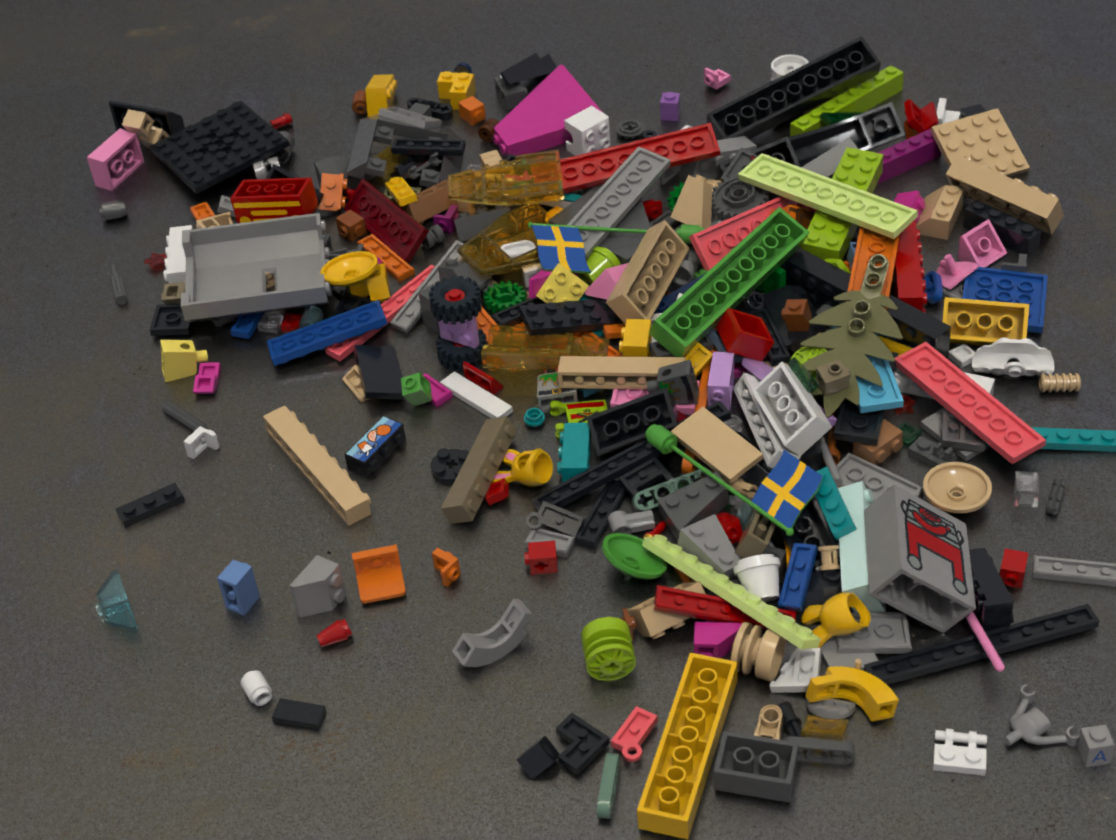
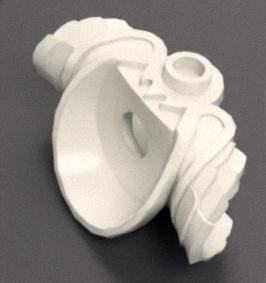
M1000 338L991 345H984L977 349L972 358V369L979 373L1002 374L1011 377H1019L1020 375L1033 377L1034 375L1040 376L1041 374L1047 376L1048 373L1053 375L1054 359L1048 349L1039 347L1030 339ZM1010 359H1016L1019 361L1007 363Z

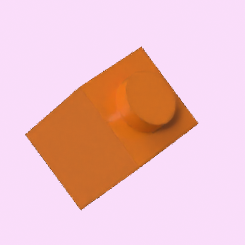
M474 96L458 102L460 117L470 125L486 119L484 104Z

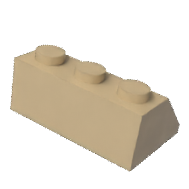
M944 185L925 197V208L916 224V230L920 229V235L948 240L963 207L964 188Z
M700 581L683 582L673 587L705 594ZM655 596L627 609L629 616H634L636 629L643 637H652V639L663 636L665 634L664 630L670 627L676 629L685 625L684 620L690 618L689 616L654 610Z

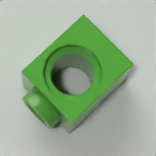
M420 372L401 378L402 396L411 405L417 406L432 401L431 383Z

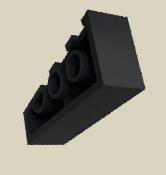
M986 548L969 550L976 609L973 612L985 632L1011 625V623H1014L1012 612L1014 601L1003 583L992 557L989 556Z

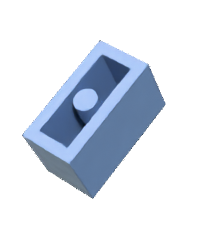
M233 559L217 577L226 609L245 616L260 598L252 566Z

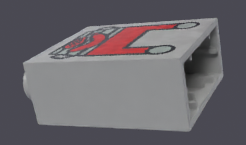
M895 484L864 509L869 595L942 633H945L976 609L967 527L964 522Z

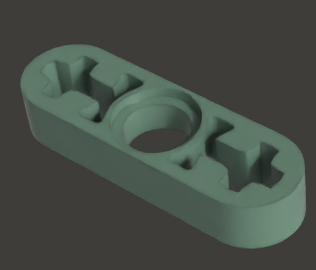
M606 753L597 803V818L611 819L620 768V754Z

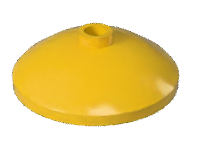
M366 251L346 253L328 261L322 267L320 275L324 274L325 282H329L333 286H355L365 281L375 272L378 267V259L376 255Z

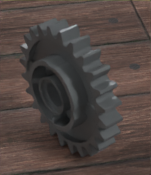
M731 175L730 180L724 178V183L718 182V187H713L712 211L714 215H718L719 219L724 218V220H727L770 201L771 195L769 191L739 180L738 176L735 178Z

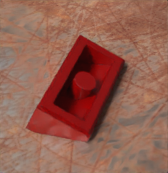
M463 362L464 376L474 384L493 395L504 387L495 378L471 364Z

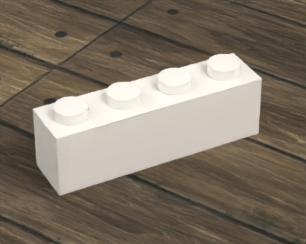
M192 225L171 227L169 235L166 236L168 247L165 248L167 258H165L166 270H164V279L168 283L185 282L186 257L182 245V231L193 229Z

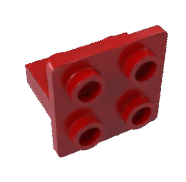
M910 98L904 102V113L907 117V120L904 121L907 139L925 132L939 123L936 107L932 101L922 109Z

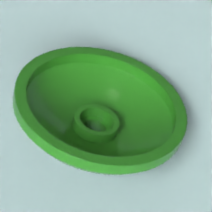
M613 533L606 536L602 543V551L608 562L626 576L650 580L661 577L667 569V562L643 547V539L625 533Z

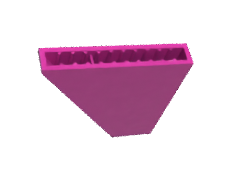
M561 64L494 127L495 135H493V142L496 146L498 145L502 155L508 157L509 154L522 157L566 143V141H573L571 133L565 129L564 120L590 106L599 111L601 110L565 66Z

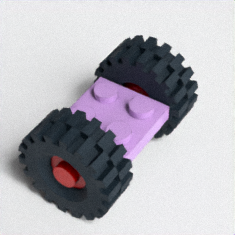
M450 276L451 279L447 280L445 277L442 279V282L437 281L435 286L432 285L431 291H429V301L432 315L436 317L439 323L440 334L438 339H436L439 362L445 369L450 367V371L454 372L458 369V372H463L464 361L479 368V363L483 365L485 363L484 359L487 360L488 358L486 335L481 328L478 330L476 317L479 315L478 312L482 310L480 287L475 280L471 281L469 277L464 279V276H459V278Z

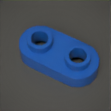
M930 271L923 279L926 282V289L923 293H927V302L932 305L942 299L943 287L941 275L935 271Z

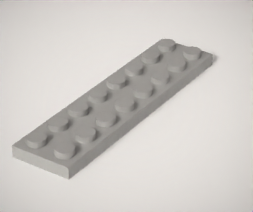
M638 146L567 225L615 228L670 166V159ZM579 230L584 243L585 259L608 236L609 231Z

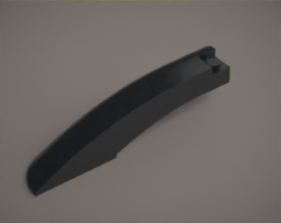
M890 102L846 120L806 133L785 137L749 152L757 156L763 153L802 167L849 137L858 149L869 151L903 138L906 135L893 103ZM734 158L719 163L723 173Z

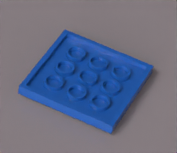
M978 267L965 278L962 299L1029 304L1027 331L1042 333L1048 275Z

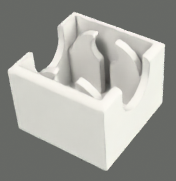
M593 106L564 120L565 129L573 137V143L566 141V149L573 155L589 153L611 146L609 116Z

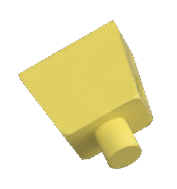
M160 340L161 364L165 382L195 375L197 373V363L208 362L207 350L196 351L192 340Z

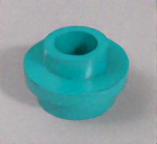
M530 408L524 415L525 424L531 427L540 426L545 421L544 413L539 408Z

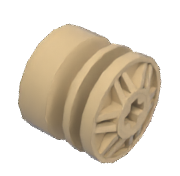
M743 622L733 642L731 661L738 663V672L742 670L743 674L748 675L755 666L756 678L772 682L776 678L783 660L786 639L771 629H767L762 637L761 626L755 625L753 627L751 623Z

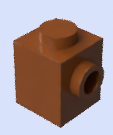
M348 210L336 217L338 233L353 242L367 233L364 218L352 210Z
M807 299L787 300L785 308L782 309L781 316L782 320H785L788 332L809 331V320L812 319V314Z

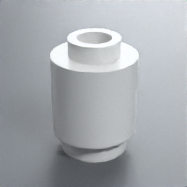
M255 670L249 671L243 676L240 684L250 702L256 706L267 704L272 698V689L263 674Z

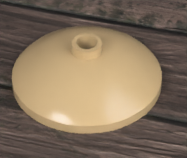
M947 462L933 467L926 474L923 481V491L928 501L941 510L950 513H969L982 508L989 501L992 494V484L986 473L976 466L963 462Z

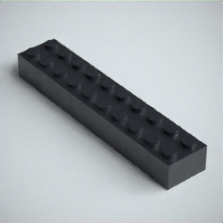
M861 36L708 113L707 123H711L716 140L745 136L750 140L878 75L881 62Z
M801 248L780 266L786 270V285L802 287L807 292L806 294L810 302L819 309L824 304L835 307L846 302L834 300L835 296L848 291L851 274ZM890 295L889 298L895 303L898 310L894 311L887 308V311L896 322L903 339L899 340L878 335L911 348L927 342L945 358H948L951 326Z

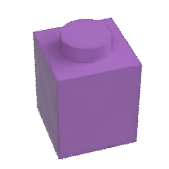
M662 93L660 101L661 120H679L681 112L680 93Z

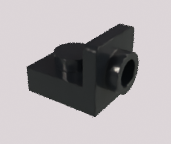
M401 154L397 157L400 164L395 166V171L389 174L391 178L403 176L408 172L409 168L416 165L411 155Z

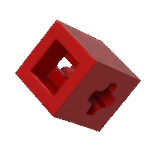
M555 540L529 542V552H524L525 566L530 565L531 575L558 573Z
M1005 548L1000 568V577L1006 586L1022 589L1028 552Z

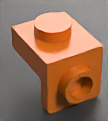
M437 547L432 552L434 568L441 572L442 584L448 587L461 574L459 559L450 552H445Z

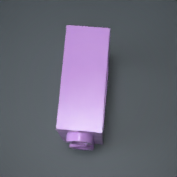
M713 352L708 380V406L720 401L730 411L735 384L734 353Z

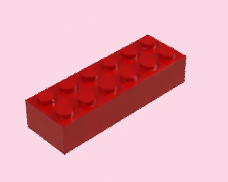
M912 222L900 233L892 279L894 281V297L926 313V309L923 308L924 305H927V293H923L926 289V282L922 280L924 279V267H920L923 266V254H921V242H918L920 241V229L916 230V222Z

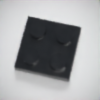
M181 304L156 305L150 333L151 336L189 335L193 322L184 320Z

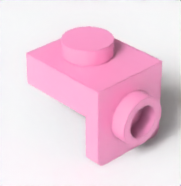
M709 68L704 69V83L716 90L731 81V75L720 69L715 71Z

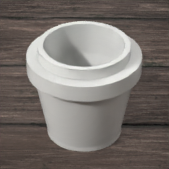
M773 554L747 557L739 560L737 565L733 567L734 575L738 576L741 585L750 594L761 597V601L764 603L780 598L779 567L781 564L779 558L774 557Z

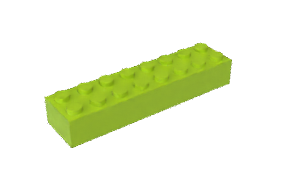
M847 147L832 179L873 194L883 171L884 154ZM816 210L807 229L810 233L801 249L822 260L826 258L843 260L858 225Z

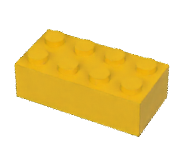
M945 297L942 322L951 326L950 343L984 346L991 345L1000 338L1021 340L1027 337L1029 304Z

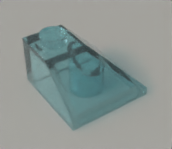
M114 570L96 593L99 603L95 604L99 617L104 616L107 625L133 632L139 631L118 570Z

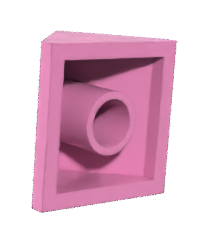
M989 219L960 236L958 259L961 261L979 264L980 267H987L1007 254Z

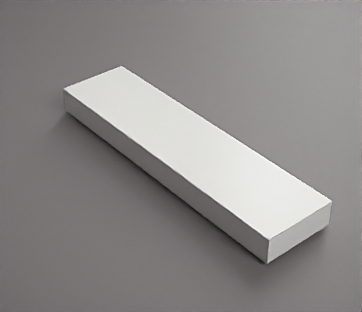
M455 371L440 382L452 391V395L491 419L508 416L513 412L511 405Z

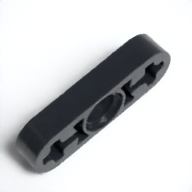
M411 98L407 101L408 110L414 103L431 106L432 118L449 120L453 117L451 105L421 98Z

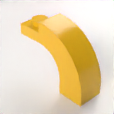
M844 666L827 667L824 676L810 678L806 692V698L810 703L832 698L850 700L858 704L872 722L893 718L899 701L891 688L876 676L856 668Z

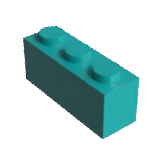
M564 423V432H560V444H563V446L559 447V459L562 460L557 463L558 475H562V483L589 469L591 431L588 423Z

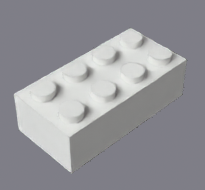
M784 362L778 364L751 390L784 446L799 456L804 454L832 428L798 372Z

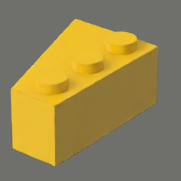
M394 74L373 75L366 86L368 117L379 114V109L392 107L395 90L398 88L397 80H394Z

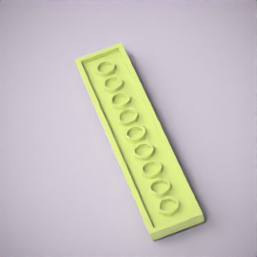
M763 153L738 173L739 180L892 239H895L918 217V211Z

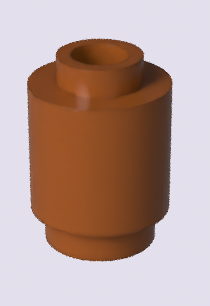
M364 90L357 91L353 96L352 110L359 115L367 113L366 93Z

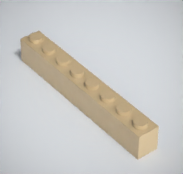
M284 405L263 416L266 431L348 526L371 515V500L368 494L362 493L358 483L352 481L347 471L339 467L335 457H330L324 445L321 446L316 436L308 432L306 425L298 421L294 411L290 412Z

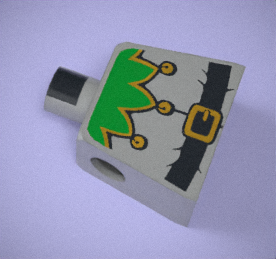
M548 368L545 374L538 376L537 400L538 408L542 412L550 411L551 401L562 403L578 402L576 388H559L558 373L555 368Z

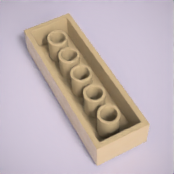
M957 155L946 172L950 186L964 188V196L981 201L1051 235L1064 217L1059 198L1052 193L1046 194L1033 185L1031 187L1025 185L1020 179H1011L1001 171L995 172L985 164L979 165L967 156L963 158Z
M665 220L648 228L606 301L607 305L625 324L626 319H651L689 250V247Z

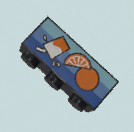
M382 416L344 454L347 469L368 478L406 440L404 425Z

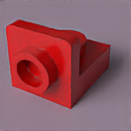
M650 199L642 202L648 221L662 215V202L660 200L654 201Z

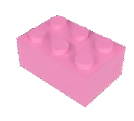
M118 129L87 156L95 186L113 191L144 163L137 133L124 129Z

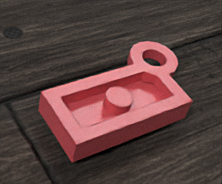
M636 706L612 738L611 747L621 751L626 761H638L642 756L641 744L657 724L658 716ZM633 750L636 751V754L634 755L628 754V752H631Z

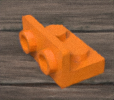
M322 173L320 192L324 195L319 204L320 211L341 213V208H345L346 197L342 196L343 190H347V179H344V174Z

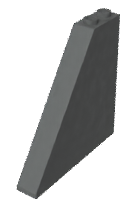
M604 184L595 186L549 219L548 223L567 225ZM642 199L633 206L615 228L648 230L650 228ZM610 232L598 247L609 249L619 259L621 265L629 263L645 234Z

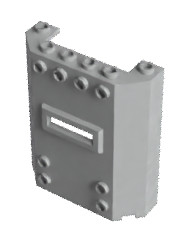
M320 213L182 231V245L186 257L185 292L181 293V309L184 320L196 322L330 304L329 296L333 295L332 287L329 282H325L324 274L320 275L322 267L330 261L328 259L330 258L329 247H325L323 232H326L325 220H321ZM270 272V275H274L275 291L266 292L265 273Z

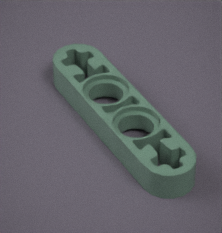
M699 469L647 488L633 496L632 505L634 509L640 512L659 506L658 499L660 498L657 495L659 488L667 489L670 494L679 490L677 485L680 480L686 481L689 485L693 483V480L701 477L700 473L703 476L708 475ZM649 491H652L653 500L646 502V507L643 504L639 505L638 500H640V496L642 498L650 497L651 493Z

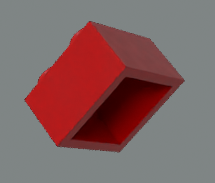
M727 308L716 325L726 351L734 353V355L737 354L762 362L775 343L762 318L738 310Z

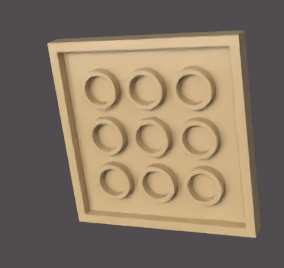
M998 108L936 125L930 130L949 167L956 156L959 155L963 158L967 156L979 165L985 164L995 172L1001 171L1008 177L1028 172L1030 169Z

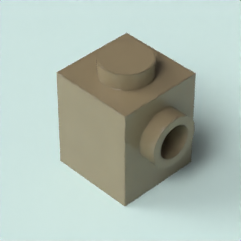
M841 359L816 367V382L824 396L849 388L851 372L848 366H844Z

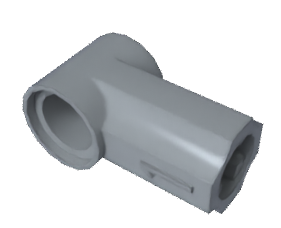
M619 510L612 512L608 516L612 534L625 533L631 535L634 532L655 528L652 510L626 514V512Z

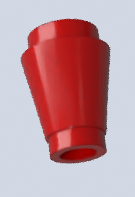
M338 619L316 636L321 647L347 641L348 637L353 634L346 620L339 621Z

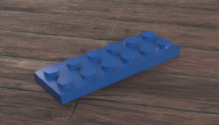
M379 300L268 340L267 344L274 366L282 365L297 357H304L313 351L323 350L332 344L342 343L351 337L361 336L370 330L380 329L388 323Z

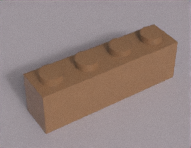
M454 176L417 193L418 201L401 206V208L420 224L425 223V220L428 218H433L435 214L440 215V212L448 211L451 204L457 205Z

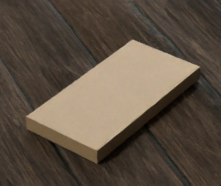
M701 407L671 430V433L677 436V441L715 472L717 471L730 484L763 459V453L705 407Z

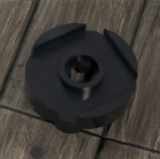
M445 448L438 450L437 455L431 461L432 476L437 478V482L443 485H453L469 451L460 449L448 450Z

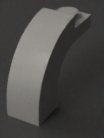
M513 598L501 619L492 628L479 634L463 633L452 650L453 654L465 667H481L497 661L510 653L524 639L527 633L523 628L532 613L520 599Z

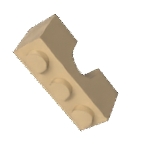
M128 109L122 126L128 131L137 133L139 142L146 148L150 149V146L154 145L157 141L170 137L163 129L152 126L154 120L147 113Z

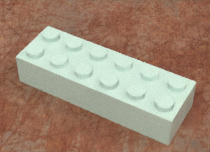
M860 481L838 488L857 530L839 538L842 592L854 593L869 612H886V603L869 595L864 509L874 502L872 491L866 489L864 483ZM852 607L853 611L855 613H858V611L854 607Z

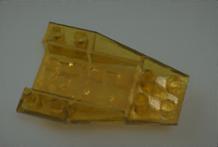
M536 201L506 212L459 247L457 252L481 275L505 274L540 264L537 240L533 229L528 227V223L532 221V223L545 224L547 211ZM529 240L537 247L514 258H511L501 249V246L504 244Z

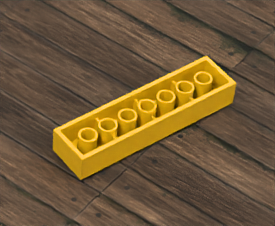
M695 653L689 654L637 808L638 829L689 839L738 681V663L736 661Z

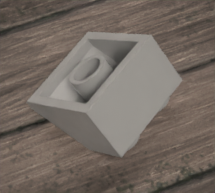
M316 555L290 585L298 617L331 611L346 596L340 565L319 555Z

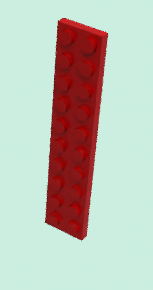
M707 123L531 166L538 198L540 200L605 184L638 146L670 159V166L668 168L719 156L720 149L712 125Z

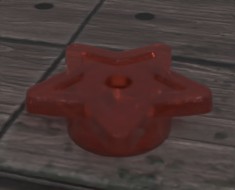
M153 252L150 258L144 260V263L150 264L151 269H161L165 266L166 253L158 255Z
M902 395L904 400L903 407L893 408L896 415L899 416L903 413L913 414L912 406L916 401L911 400L906 395Z

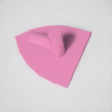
M947 254L944 256L945 260L940 261V266L936 273L941 275L942 287L951 290L980 267V265L968 261L955 262L952 255Z

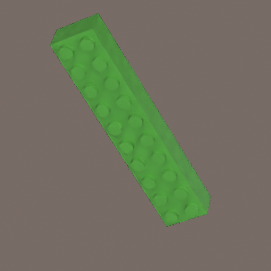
M777 208L654 321L649 334L675 357H684L697 342H700L716 327L727 308L735 309L803 245L810 232L783 209Z

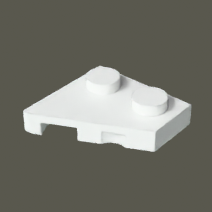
M796 648L790 656V660L781 668L779 678L776 682L772 681L770 683L771 693L807 692L810 678L820 676L821 649L809 648L801 650Z

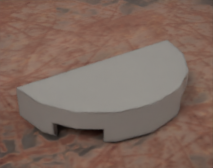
M806 698L808 710L826 719H843L851 716L855 711L856 703L827 699L810 703Z

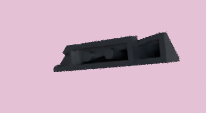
M535 53L501 72L498 76L501 81L512 84L552 73L557 66L549 54L539 58L538 54Z

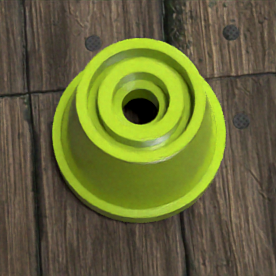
M597 246L586 260L591 274L578 273V278L590 286L605 269L619 266L621 263L609 249Z

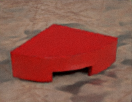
M286 314L281 324V330L284 332L292 331L301 327L306 322L305 315Z

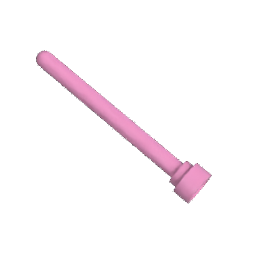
M972 611L965 618L995 670L1002 672L1005 666Z

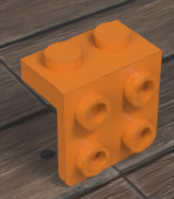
M397 544L352 553L360 600L363 604L401 597L406 594Z

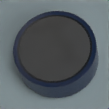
M461 62L456 66L454 73L466 72L472 74V68L469 64Z

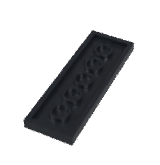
M586 299L519 306V314L530 336L603 330L604 325L624 323L607 305V299Z
M891 352L894 358L899 356V353ZM889 361L893 374L895 375L896 363ZM844 399L834 430V439L878 445L886 410L860 413L858 405Z

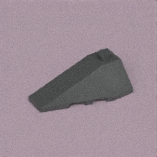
M370 153L372 158L385 159L383 153ZM351 154L341 157L332 155L314 161L320 190L322 173L337 175L342 173L344 174V179H347V188L355 190L362 179L346 175ZM365 173L364 179L370 181L376 176Z

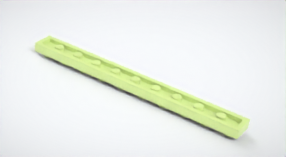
M654 535V537H644L643 547L695 581H700L703 586L801 650L819 646L821 638L813 634L811 629L800 626L795 622L794 618L783 615L775 606L761 601V597L750 594L742 585L730 581L728 576L717 573L713 570L712 566L703 564L697 560L698 558L695 555L683 551L681 546L667 541L665 536Z

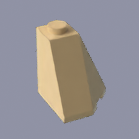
M697 174L696 177L688 175L670 218L684 224L700 225V227H705V229L711 227L712 185L706 182L707 178Z

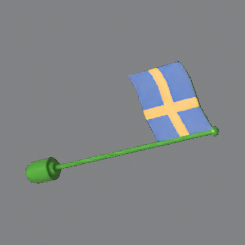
M532 221L528 223V227L533 229L536 237L539 261L544 271H553L559 263L572 273L591 274L585 259L584 243L579 230L642 234L647 232V230L540 224L532 223ZM681 224V228H677L676 233L685 244H692L689 236L704 230L705 227Z
M653 424L645 433L648 443L661 453L668 454L675 451L784 530L787 536L793 535V526L822 484V475L784 450L779 462L760 484L752 501H750L677 448V436L662 425Z

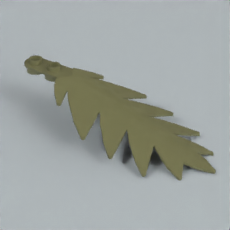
M875 254L870 258L860 291H848L834 297L835 301L848 302L828 309L809 320V324L839 328L828 330L800 343L801 346L832 350L804 362L796 368L797 372L816 371V367L841 359L844 366H848L851 372L849 388L824 396V408L827 418L839 408L844 399L859 405L860 391L855 376L879 387L883 386L877 370L867 356L895 362V358L883 341L874 333L899 340L903 339L896 322L885 309L888 308L896 311L898 307L889 297L881 294L889 267L888 259L882 254ZM815 381L809 388L812 396L824 395Z

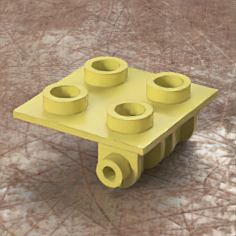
M558 263L536 296L545 303L579 301L589 285Z

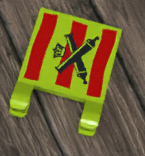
M605 399L571 403L550 402V414L558 416L565 412L568 423H588V416L608 409ZM563 423L555 425V436L557 439H560V432H564Z

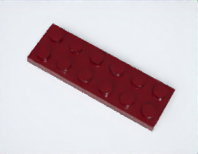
M365 179L361 180L343 209L346 212L352 210L364 218L366 229L404 261L409 263L429 232L428 229Z

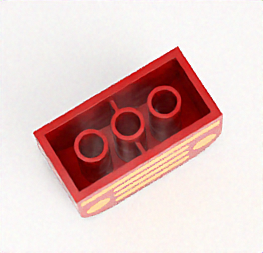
M311 177L242 180L230 198L237 223L314 214L318 207V200Z

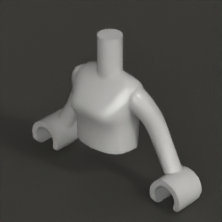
M1027 684L1022 685L1019 696L1021 702L1016 712L1010 718L1013 732L1004 737V742L1010 746L1022 739L1027 743L1035 745L1067 743V745L1072 747L1078 746L1080 734L1072 736L1075 730L1073 726L1067 728L1066 735L1040 736L1051 729V723L1043 712L1037 708L1024 713L1027 705L1033 703L1036 692L1033 691L1027 694L1029 686Z

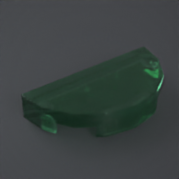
M795 358L788 362V365L807 392L813 393L819 387L813 375Z

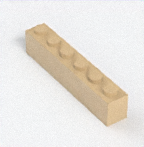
M560 356L557 372L559 388L647 389V381L657 380L660 367L686 361V358Z

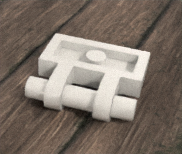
M947 728L946 731L935 730V740L945 741V745L935 744L933 770L985 776L987 749L976 748V744L986 745L987 735L977 734L976 731H969V733L954 732V729ZM953 742L968 743V747L954 746Z

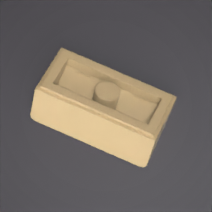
M355 364L342 380L361 402H364L371 398H365L358 366Z

